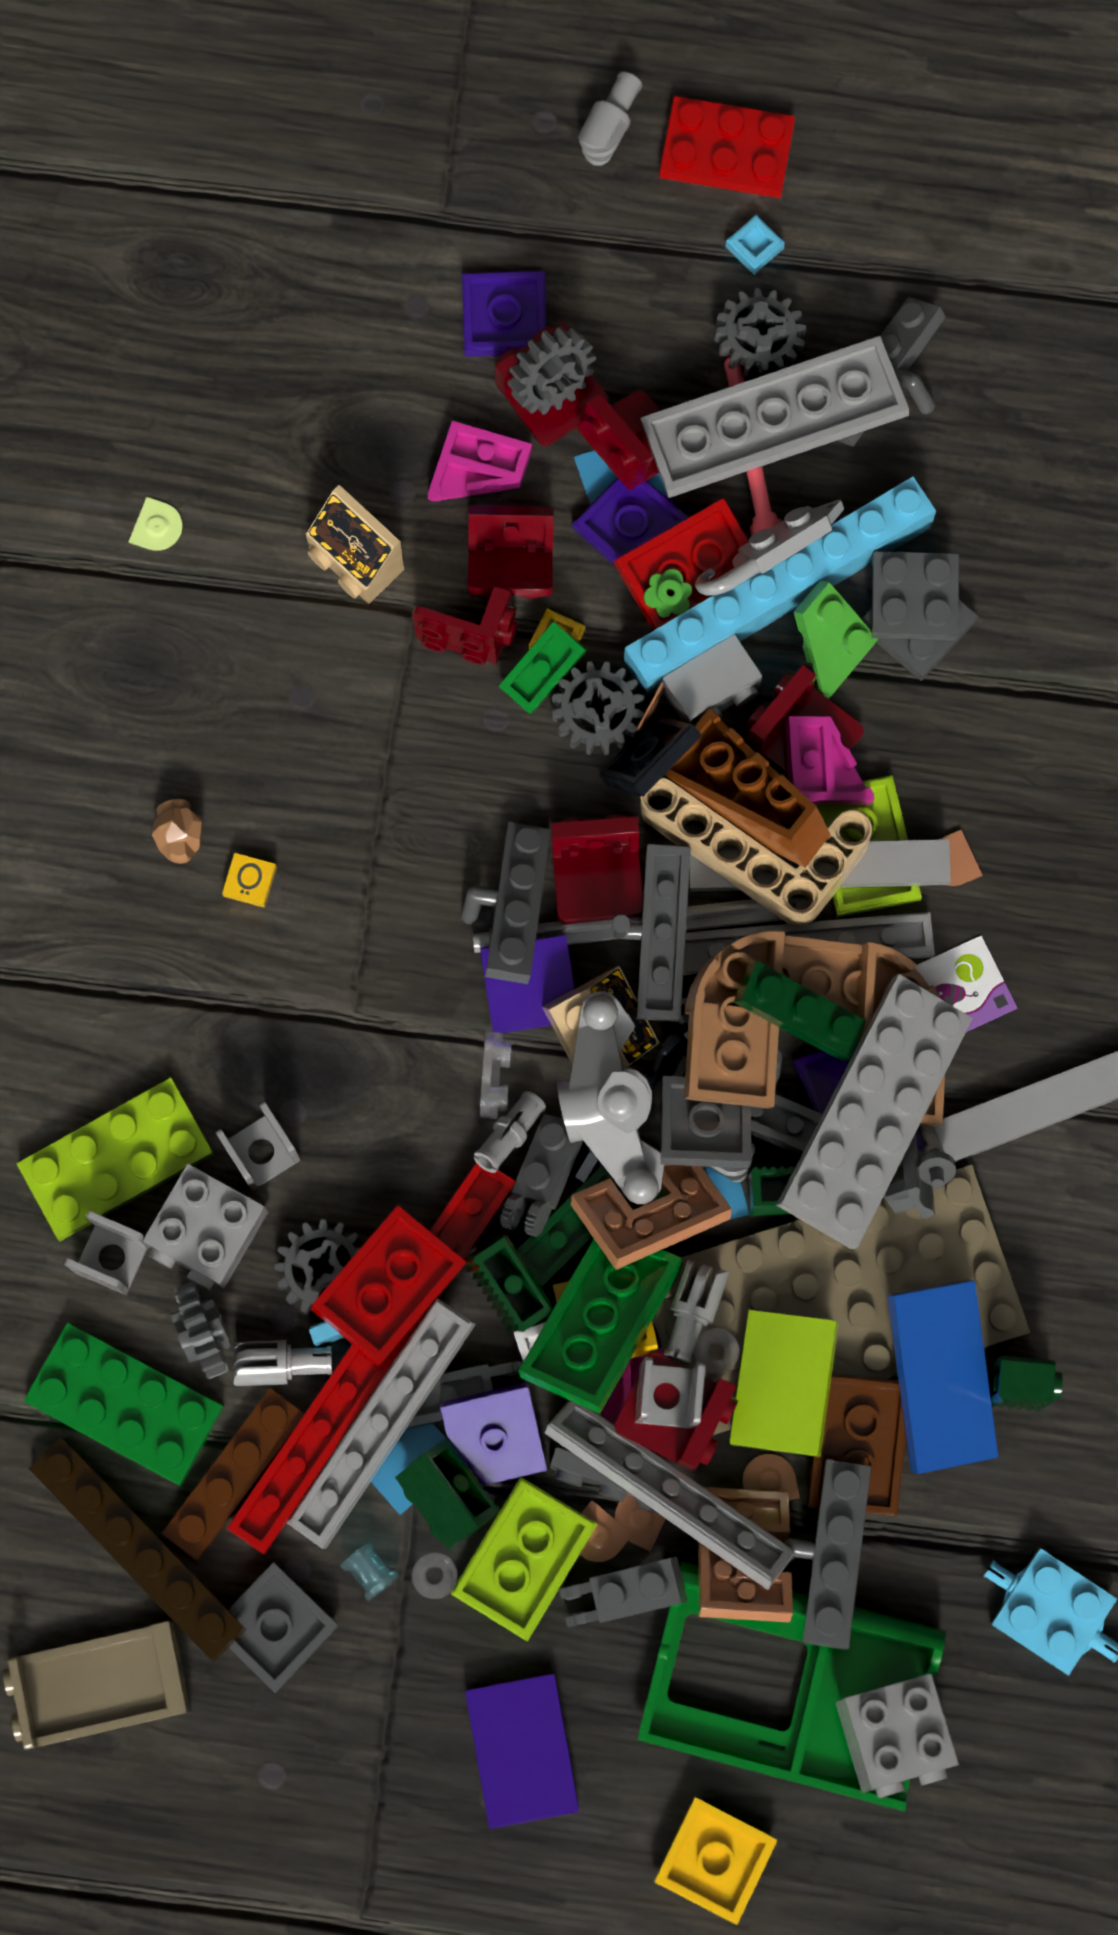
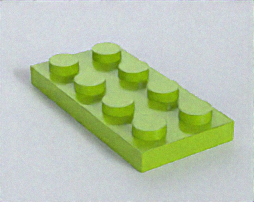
M169 1078L16 1164L56 1238L61 1242L93 1224L86 1218L88 1211L105 1217L182 1174L187 1164L194 1167L214 1156V1153L172 1078Z

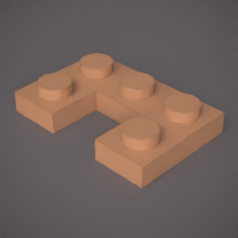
M664 1165L660 1189L664 1197L632 1210L611 1178L573 1194L571 1206L617 1270L731 1218V1206L701 1166Z
M704 1487L778 1540L785 1541L788 1539L790 1534L789 1492ZM698 1541L699 1617L774 1622L791 1621L793 1614L791 1573L781 1572L769 1590H767Z

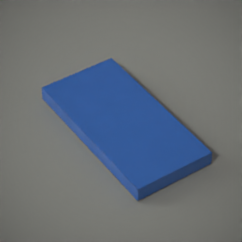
M963 1280L888 1294L887 1298L911 1472L921 1474L998 1458L975 1281Z

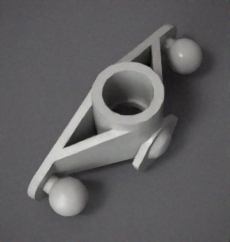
M597 991L590 994L584 1000L581 1008L571 1078L557 1082L561 1111L570 1143L584 1140L613 1177L624 1195L633 1203L646 1204L653 1201L659 1195L664 1165H660V1151L641 1140L638 1128L647 1120L650 1112L652 1089L648 1080L639 1071L623 1066L620 1050L635 1028V1024L613 994Z

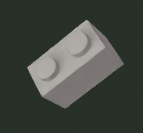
M735 634L664 676L662 678V683L664 684L663 694L682 722L696 726L709 708L721 718V712L731 705L735 704L737 707H741L752 701L758 695L757 690L761 685L762 674Z

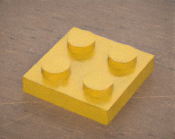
M694 1797L654 1882L738 1925L777 1843V1839Z

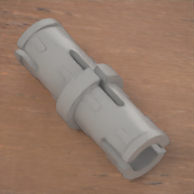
M523 1092L521 1098L506 1117L502 1116L497 1119L493 1125V1133L481 1148L474 1153V1160L482 1169L490 1173L497 1172L499 1166L514 1147L522 1146L527 1139L526 1132L546 1110L543 1100L532 1092Z

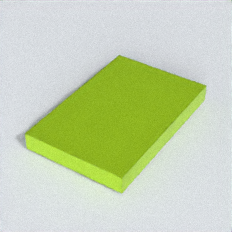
M893 775L862 781L866 789L870 787L874 793V801L870 805L814 804L817 806L827 828L830 827L841 813L853 810L865 814L872 825L870 841L908 840ZM845 829L840 833V836L847 842H857L863 838L861 833L855 829ZM919 886L839 887L833 895L832 901L836 918L921 901L922 896Z
M749 1310L736 1395L738 1403L734 1410L730 1436L731 1445L821 1457L839 1322Z
M520 1477L450 1594L528 1642L598 1524Z

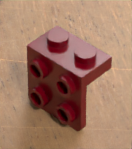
M565 321L555 327L548 325L539 330L532 340L536 343L541 341L542 332L545 330L553 336L557 327L561 326L566 332L570 327ZM527 344L521 349L512 348L499 358L498 364L495 365L496 386L541 446L546 447L578 427L589 400L601 394L609 403V398L594 376L590 375L584 377V382L587 385L586 388H577L574 391L575 400L570 401L566 398L563 400L560 410H557L552 405L547 414H542L538 409L533 414L530 413L511 395L513 390L508 386V381L514 378L509 369L512 366L519 365L520 360L516 355L518 352L527 353L530 349Z
M636 391L612 406L600 394L587 402L577 430L630 491L659 474L641 426L640 418L661 410L643 391Z
M469 505L467 592L471 595L490 598L495 586L510 591L511 596H522L528 599L550 596L553 593L554 507Z
M495 586L493 587L480 625L419 606L414 608L412 614L416 637L421 640V645L436 652H445V649L461 653L463 659L477 665H485L486 662L497 665L504 644L511 646L518 622L514 621L516 608L512 607L511 592Z
M804 665L795 675L788 672L774 689V693L778 696L768 708L764 704L760 705L747 723L751 727L747 744L787 775L785 720L789 716L831 717L841 734L840 740L842 744L850 751L864 733V728L858 721L813 688L816 674Z
M613 814L599 820L584 821L581 818L572 817L566 818L559 823H551V846L558 919L563 923L613 920L618 915H625L628 918L642 916L643 890L639 859L638 817Z
M654 1352L648 1355L649 1358H653L652 1365L687 1368L660 1353ZM638 1374L615 1421L614 1429L616 1433L691 1472L698 1467L700 1462L708 1465L719 1442L712 1438L719 1421L727 1425L737 1406L738 1400L732 1397L736 1385L722 1378L715 1382L704 1376L701 1420L693 1429L635 1423ZM662 1383L654 1390L653 1398L658 1407L668 1410L676 1407L680 1394L674 1385Z

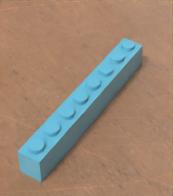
M911 477L832 524V531L765 573L754 575L728 592L709 597L625 647L624 665L634 680L636 679L639 688L647 698L657 692L664 676L733 634L741 642L796 609L820 580L830 582L834 586L870 565L874 551L891 552L927 531L932 526L936 509L915 478Z

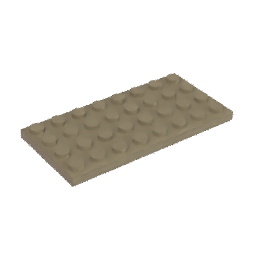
M972 1165L957 1169L953 1179L945 1183L942 1188H933L935 1215L925 1219L921 1217L916 1208L895 1214L884 1194L856 1249H850L806 1222L797 1220L681 1257L682 1268L652 1320L661 1348H667L677 1319L673 1315L674 1311L671 1310L688 1259L697 1263V1270L690 1292L696 1275L703 1264L712 1266L714 1269L712 1284L704 1309L717 1272L719 1270L730 1272L713 1323L701 1328L691 1357V1364L681 1362L679 1358L677 1360L668 1356L667 1358L689 1369H692L697 1363H705V1377L715 1382L722 1378L736 1385L732 1397L735 1399L749 1310L839 1322L832 1373L887 1379L898 1376L888 1294L963 1280H974L984 1348L1030 1333ZM734 1412L727 1425L719 1421L713 1436L732 1429Z

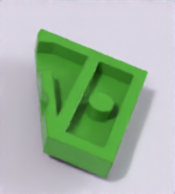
M820 580L796 608L794 615L798 631L803 635V650L806 661L813 664L818 684L813 688L829 699L878 641V638H871V630L831 583Z

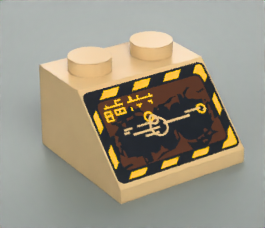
M338 485L332 491L306 533L310 549L308 555L321 569L326 570L330 567L340 577L338 579L340 586L351 597L355 599L361 596L370 604L404 570L401 542L344 488Z
M620 966L605 972L542 1006L572 1065L583 1002L590 994L597 991L613 994L635 1024V1028L620 1050L623 1066L628 1067L659 1044L648 1020L636 1019L637 999Z

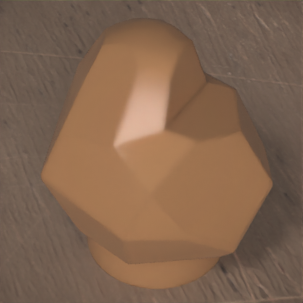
M173 799L163 802L156 809L157 818L153 823L152 836L159 851L167 859L178 864L187 863L201 848L203 819L191 810L190 803L186 800Z

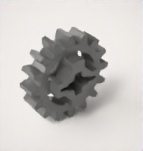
M755 288L752 298H748L741 291L738 294L737 304L727 300L724 313L718 314L716 322L718 328L714 336V342L721 343L718 354L720 357L731 356L730 369L736 368L739 364L744 366L743 376L748 377L752 370H758L759 377L766 375L769 369L775 372L783 369L784 364L793 366L795 365L797 354L802 353L805 343L802 339H804L806 325L799 324L802 312L800 310L789 311L792 301L790 298L783 300L781 303L776 301L777 291L772 290L768 298L762 297L760 288ZM774 349H780L777 352L771 354V352Z
M561 326L557 327L553 336L545 330L542 332L541 341L536 343L531 339L528 342L530 349L527 353L518 352L516 356L520 360L519 365L512 366L509 369L510 373L514 376V378L508 381V386L513 390L511 395L522 407H525L532 414L537 409L542 414H547L552 405L557 410H560L562 402L566 398L574 401V391L577 388L585 389L587 385L584 382V377L594 373L589 364L596 360V356L591 352L593 349L592 345L574 328H570L566 332Z
M592 661L587 662L585 673L581 674L574 667L571 669V682L565 679H561L558 682V688L564 694H553L552 704L560 708L552 711V720L554 722H563L558 727V735L560 737L568 734L572 735L570 740L571 748H576L582 742L586 744L587 755H591L594 746H600L603 754L608 755L609 745L615 743L620 749L625 747V734L629 737H636L638 729L633 723H640L644 712L635 708L643 706L644 697L639 694L633 695L638 688V682L635 679L626 683L624 681L626 674L624 668L619 669L613 674L610 672V662L605 661L601 670H595ZM602 684L609 685L615 688L617 691L612 692ZM585 686L586 691L581 698L573 699V703H570L574 694ZM594 694L596 695L597 702H600L601 708L604 709L602 722H600L599 715L596 714L595 709L592 708ZM623 714H626L623 721L615 729L610 730V725L615 718L623 717ZM583 724L584 726L591 729L594 733L587 732L581 729L578 725Z
M321 1219L319 1223V1230L315 1231L312 1230L307 1222L303 1223L304 1235L298 1237L290 1232L287 1234L292 1243L290 1249L279 1247L277 1250L285 1258V1263L274 1264V1270L285 1274V1278L279 1280L276 1284L279 1290L288 1288L292 1290L286 1298L290 1305L299 1299L302 1301L300 1311L303 1314H307L311 1310V1305L344 1268L338 1259L342 1246L348 1251L351 1259L360 1249L354 1248L359 1240V1236L355 1232L347 1238L344 1237L345 1226L340 1222L333 1231L329 1230L328 1224L324 1219ZM324 1240L320 1248L310 1252L303 1250L306 1245L314 1241ZM329 1256V1265L334 1271L331 1275L324 1273L316 1281L317 1273L312 1268L313 1264H322L325 1258ZM294 1266L303 1270L307 1280L303 1291L296 1284L293 1273Z
M194 1281L174 1288V1295L178 1302L179 1310L170 1314L179 1342L189 1363L199 1360L207 1379L229 1372L223 1350L232 1347L214 1298L211 1297L203 1300Z

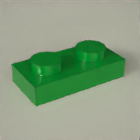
M554 621L498 687L525 711L533 714L555 689L558 682L567 675L588 649L558 622Z

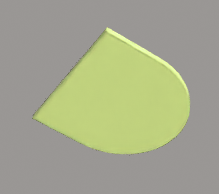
M146 497L129 543L154 551L165 550L178 541L182 533L183 525L179 513L169 504Z

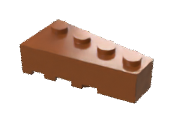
M709 708L695 726L702 736L662 778L678 785L765 848L805 868L831 835L817 806L783 775H779L762 755L754 752L736 731L727 727L720 717Z

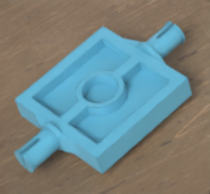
M1038 1548L1027 1567L1016 1575L996 1563L995 1560L990 1563L989 1567L1001 1574L1003 1578H1000L988 1569L983 1577L988 1578L1006 1590L1003 1604L990 1623L991 1625L1068 1676L1080 1657L1091 1648L1112 1660L1113 1663L1118 1659V1655L1104 1646L1107 1644L1118 1652V1643L1102 1633L1104 1620L1117 1601V1598L1041 1548Z

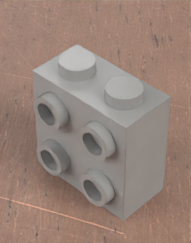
M187 1164L143 1242L152 1249L148 1256L160 1264L172 1269L176 1262L189 1269L190 1272L187 1278L203 1288L210 1290L213 1284L225 1289L266 1218L268 1211L265 1206Z
M931 1674L835 1702L862 1793L876 1790L878 1798L905 1791L902 1781L919 1777L921 1786L948 1778L945 1769L959 1765Z

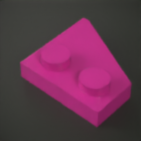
M452 421L428 491V500L435 502L520 488L532 453V444Z
M789 716L785 720L788 781L813 804L870 805L874 801V793L870 787L866 789L854 768L857 763L850 750L842 744L840 740L841 734L832 718Z

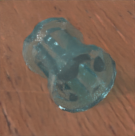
M372 1541L367 1542L340 1565L344 1571H350L365 1589L366 1593L364 1596L368 1601L375 1598L400 1576L396 1570L390 1571L375 1553V1544Z

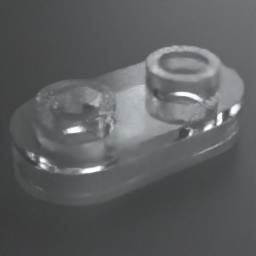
M486 1031L480 1118L498 1119L499 1110L507 1111L509 1085L501 1084L502 1067L510 1068L512 1042L503 1041V1032Z

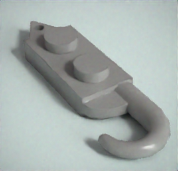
M839 499L816 508L806 506L794 509L785 516L782 522L771 529L755 533L750 537L748 543L738 548L739 553L734 556L732 561L734 568L712 581L708 580L714 576L715 571L711 568L706 570L696 580L695 587L697 591L703 595H719L728 592L754 575L765 573L832 531L831 524L844 510L841 500Z

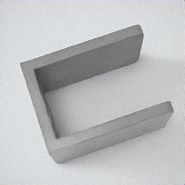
M265 1101L259 1104L264 1117L227 1139L221 1129L215 1132L252 1191L301 1161L294 1146ZM259 1139L268 1140L274 1147L272 1159L265 1164L254 1163L249 1157L251 1144Z
M88 1211L86 1218L95 1227L79 1262L67 1258L64 1265L80 1276L127 1296L149 1248L143 1242L145 1237L133 1229ZM109 1245L121 1247L125 1254L123 1265L116 1270H107L100 1264V1253Z
M645 1357L639 1368L635 1423L690 1429L696 1427L701 1420L705 1363H697L692 1369L652 1365L653 1358ZM662 1383H670L679 1391V1402L672 1409H662L654 1401V1390Z

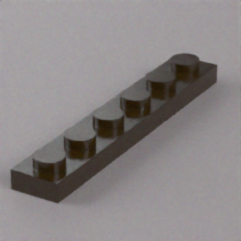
M60 1437L29 1468L41 1483L211 1661L215 1662L247 1630L64 1438Z

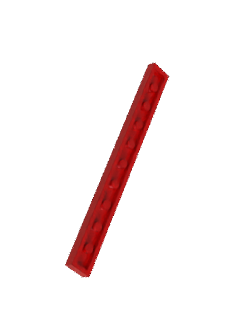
M476 1163L430 1232L464 1259L470 1254L510 1195L516 1181L499 1170L495 1173L487 1172ZM428 1310L380 1366L352 1344L227 1527L229 1531L264 1555L267 1553Z

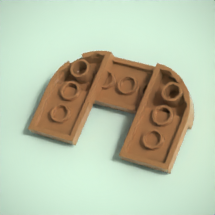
M782 931L760 932L743 937L712 956L698 972L689 990L684 1013L689 1015L684 1099L768 1109L774 1107L779 1027L733 1003L747 966L751 962L759 961L865 1019L866 1022L857 1046L893 976L900 974L935 996L939 997L934 985L929 986L922 975L915 969L917 965L911 959L881 944L868 942L864 945L785 936V932ZM945 1075L920 1123L922 1126L938 1127L943 1125Z

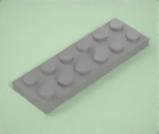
M881 336L641 417L640 420L667 496L670 498L909 416V407Z
M900 974L893 976L776 1205L848 1248H858L973 1018Z

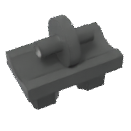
M914 1135L891 1181L892 1184L889 1185L885 1192L886 1200L894 1213L898 1214L916 1208L923 1219L934 1216L933 1188H942L945 1183L953 1179L956 1173L954 1158L945 1152H941L938 1148L931 1149L927 1154L921 1152L917 1148L916 1135Z

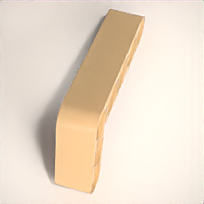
M661 778L644 797H640L641 814L648 825L676 845L691 847L690 854L787 924L794 927L809 925L816 919L866 853L872 834V825L865 814L853 810L843 812L828 828L831 834L809 864L805 868L799 865L795 869L668 779ZM657 796H663L671 801L670 806L663 810H656L648 803ZM690 821H699L706 826V829L702 833L694 835L687 833L683 827ZM845 829H855L861 833L863 838L854 843L847 842L840 836V833ZM731 845L737 847L741 854L731 860L721 857L718 851L724 846ZM820 862H829L836 867L837 872L830 876H822L815 871L814 866ZM768 870L775 875L776 880L767 885L756 882L753 875L758 871ZM803 895L811 901V905L806 909L797 910L789 904L788 900L792 896Z

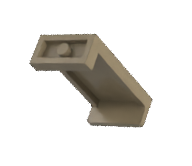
M171 1621L37 1653L8 1658L9 1668L3 1669L6 1693L8 1697L14 1695L17 1714L11 1715L13 1734L16 1742L23 1741L25 1750L191 1712L175 1625Z

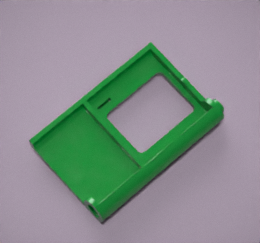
M681 1561L680 1571L688 1602L669 1607L637 1740L905 1812L910 1779L902 1781L905 1791L878 1798L876 1790L862 1793L835 1702L931 1674L933 1679L941 1662L946 1631L854 1607L849 1648L847 1650L804 1643L807 1647V1657L791 1725L786 1731L774 1730L677 1704L668 1698V1688L685 1619L691 1614L699 1615L698 1565ZM792 1590L793 1614L790 1622L712 1619L802 1642L808 1594Z

